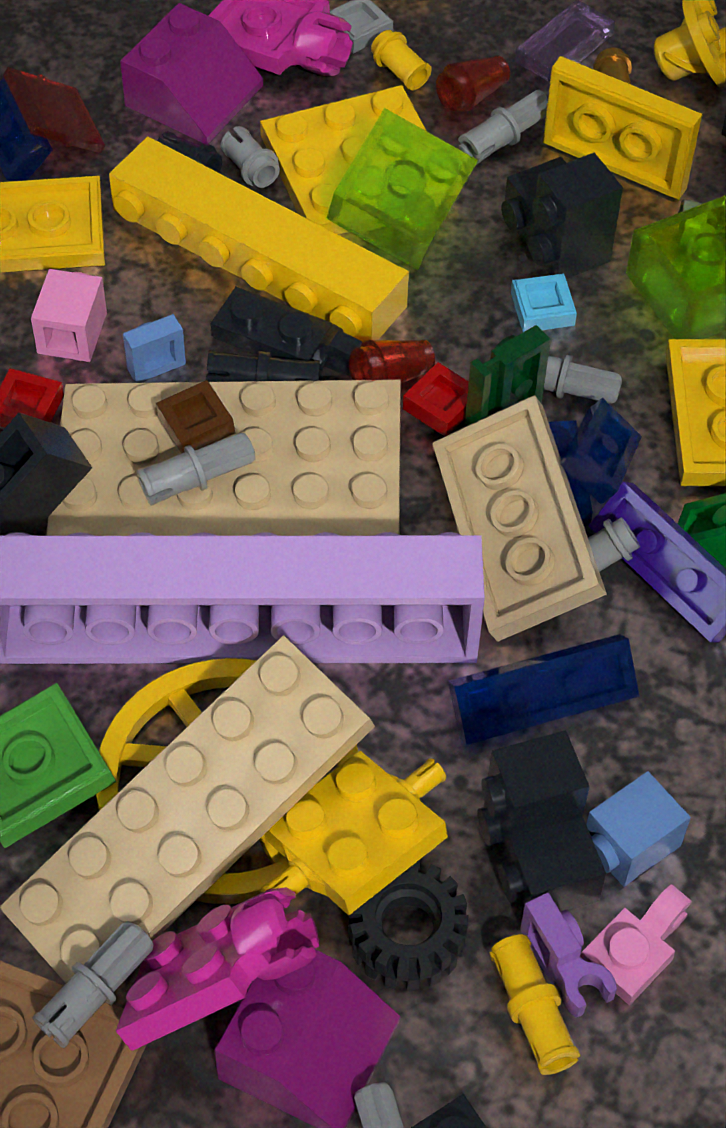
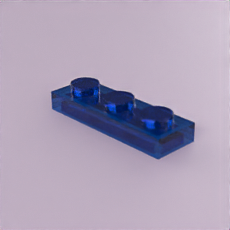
M622 634L448 681L459 737L466 745L640 697L629 638Z

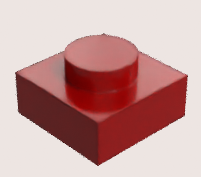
M437 362L403 395V410L446 437L465 420L469 381Z
M9 368L0 385V427L5 428L19 412L51 423L64 397L62 382Z

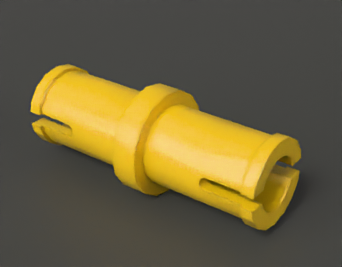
M518 934L502 939L491 948L492 952H489V955L495 963L509 995L510 1001L507 1003L509 1015L514 1023L521 1024L538 1063L539 1072L542 1075H551L564 1071L577 1063L578 1057L581 1055L578 1048L574 1045L558 1009V1006L561 1004L559 992L553 984L546 982L527 935Z

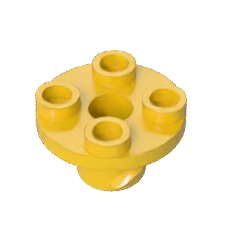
M682 0L685 18L681 26L658 36L654 41L653 49L656 62L662 73L669 80L676 81L691 73L704 74L708 72L716 85L724 88L726 87V26L719 29L714 18L718 14L715 1Z

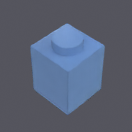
M647 771L591 810L586 826L606 873L611 872L619 883L625 887L682 846L691 817L652 774Z

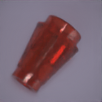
M499 55L450 63L437 77V95L441 103L451 111H470L509 81L510 68L506 60Z
M425 339L418 341L366 340L359 348H355L351 352L349 359L352 380H401V384L427 373L435 365L433 347Z

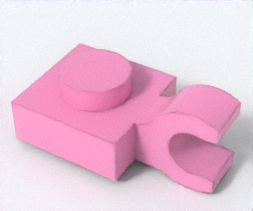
M670 884L657 897L641 920L624 908L581 952V958L587 962L597 963L607 968L616 981V994L630 1006L673 960L675 950L664 940L685 920L688 915L685 910L692 901L674 885Z

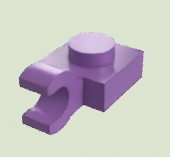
M549 892L525 903L520 931L523 935L529 937L534 955L551 984L558 983L563 993V1002L567 1010L576 1018L584 1015L587 1004L578 990L583 985L596 987L606 1003L614 1000L617 986L612 973L604 966L587 962L580 957L581 946H583L584 941L579 925L573 915L568 910L560 912Z

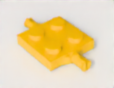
M361 750L316 783L265 833L266 840L287 859L289 868L267 885L260 888L261 893L269 889L287 887L297 895L304 888H308L328 896L348 916L448 838L445 821L421 802L420 799L446 780L447 777L443 768L438 762L435 764L434 759L429 758L426 760V763L405 779H399L384 771Z

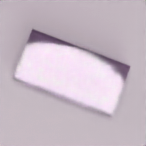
M575 0L516 48L515 62L550 83L552 66L560 56L580 63L613 35L615 21L585 3Z

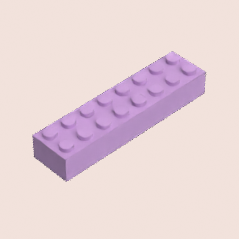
M17 532L0 536V664L196 663L225 658L257 661L283 635L312 663H477L485 600L481 535H461L453 532L438 535H399L385 532L375 536H340L335 533L323 532L313 536H278L273 533L262 532L252 536H217L212 533L201 532L190 536H155L150 533L140 532L129 536H93L88 533L79 532L67 536H32Z

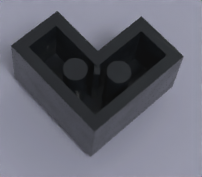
M595 152L568 163L560 156L507 177L505 201L501 205L502 216L511 231H517L527 244L531 257L538 266H544L550 275L564 273L565 278L568 279L611 261L623 187Z
M19 412L4 430L0 429V536L17 532L33 535L93 468L65 427Z
M567 731L492 750L488 777L481 780L484 807L478 808L477 817L486 844L488 846L496 844L503 864L499 865V876L508 901L510 903L518 901L522 913L524 912L525 903L548 892L560 912L598 902L606 871L583 819L590 786Z

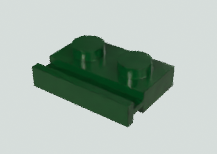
M537 325L517 336L511 335L504 338L491 350L489 361L482 364L477 358L470 362L464 428L534 395L542 404L551 339Z

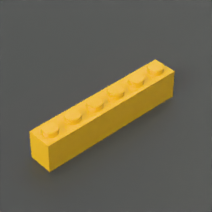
M148 136L109 173L113 210L118 212L125 220L136 222L159 234L168 243L179 245L202 257L211 266L221 267L245 280L254 289L264 290L288 303L294 309L337 325L343 329L344 333L361 340L363 344L371 348L407 308L408 270Z

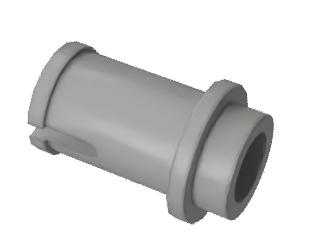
M242 126L233 128L234 133L242 140L241 143L229 131L225 133L220 144L221 150L241 169L242 179L248 185L259 188L272 184L280 171L276 154L270 149H263L249 131Z
M622 517L614 522L610 519L603 522L605 528L588 538L599 572L623 557L627 561L633 559L632 552L640 548L635 535Z

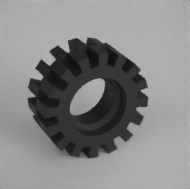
M420 860L349 915L348 939L349 945H353L352 956L357 965L363 962L366 964L365 974L373 981H375L379 974L385 976L384 987L396 990L398 980L407 981V991L419 990L420 980L425 978L430 987L439 983L441 972L444 970L450 975L456 968L458 956L462 957L465 948L469 915H466L467 902L464 894L457 896L458 883L451 876L442 882L440 880L441 868L433 864L430 865L427 874L419 872ZM410 905L419 907L430 916L434 928L430 936L419 944H399L392 941L383 930L382 921L385 915L397 906Z

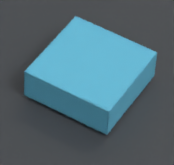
M564 273L512 280L511 295L522 332L535 325L541 330L575 326L577 312Z

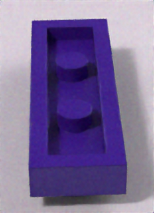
M623 481L589 524V527L597 533L605 528L603 523L605 520L610 519L614 522L622 517L640 545V548L632 552L633 559L629 561L624 557L622 559L709 642H720L726 635V568L634 483Z

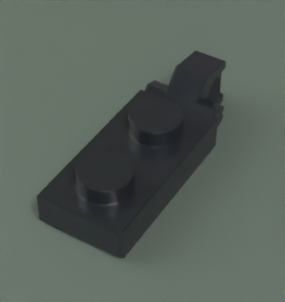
M236 286L210 323L211 336L214 339L259 355V351H271V357L308 361L320 360L319 370L326 367L349 377L354 376L362 363L363 342L344 333L342 328L329 321Z

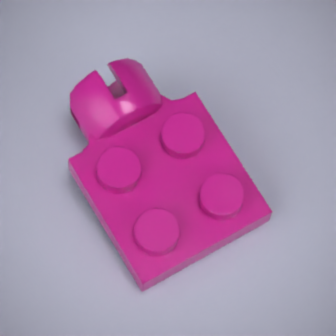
M222 0L209 14L210 17L219 20L255 67L281 75L291 65H299L304 70L322 76H335L340 73L341 68L339 67H345L351 54L353 41L350 39L349 34L343 31L350 32L352 26L342 17L330 14L328 0Z
M287 887L269 889L232 908L229 905H221L206 914L197 925L177 935L175 932L169 931L152 941L154 944L153 950L143 960L135 982L127 992V1002L116 1028L117 1034L129 1049L133 1051L245 998L247 989L257 977L262 980L279 979L307 966L317 955L315 948L319 947V938L311 913H304L297 909L285 915L284 909L289 907L292 899L296 898L295 892Z

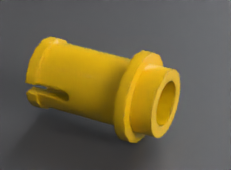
M392 30L381 32L371 45L374 62L379 67H388L411 91L422 87L428 81L432 67L406 45V37L401 32H393Z

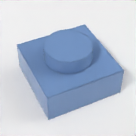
M174 314L154 322H146L133 330L123 333L127 370L135 383L143 382L186 365L183 328Z

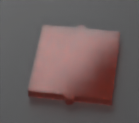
M10 67L6 69L3 76L31 134L62 142L66 147L73 145L97 153L102 152L105 144L77 88L46 79L42 74L36 76Z

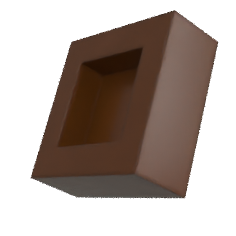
M208 380L156 403L158 418L181 454L184 453L185 446L191 445L195 451L235 434L233 418Z

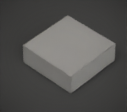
M351 0L330 10V14L342 17L352 26L350 32H343L348 33L353 41L351 50L353 54L372 45L374 39L385 30L393 31V21L371 0Z

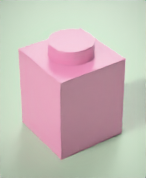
M48 270L31 316L37 354L86 362L91 361L107 315L102 277L87 275L82 272Z

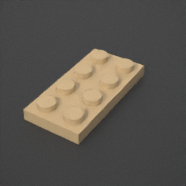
M535 395L432 443L459 534L481 535L485 594L483 614L488 631L497 642L607 595L544 408Z

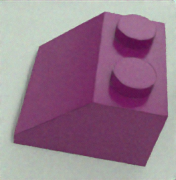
M178 3L120 60L125 106L204 144H209L263 87V77L219 20L181 3Z
M315 950L317 955L307 966L279 979L262 980L257 977L252 982L245 998H243L215 1049L218 1079L316 1128H346L357 1107L354 1099L355 1092L368 1085L400 1022V1015L341 961Z

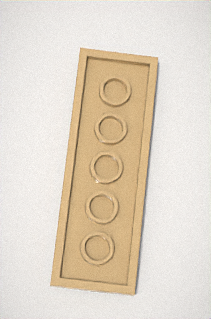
M283 635L1 904L0 909L62 980L67 983L75 974L72 966L76 962L84 965L122 923L128 921L138 925L152 941L160 936L375 726L371 719Z

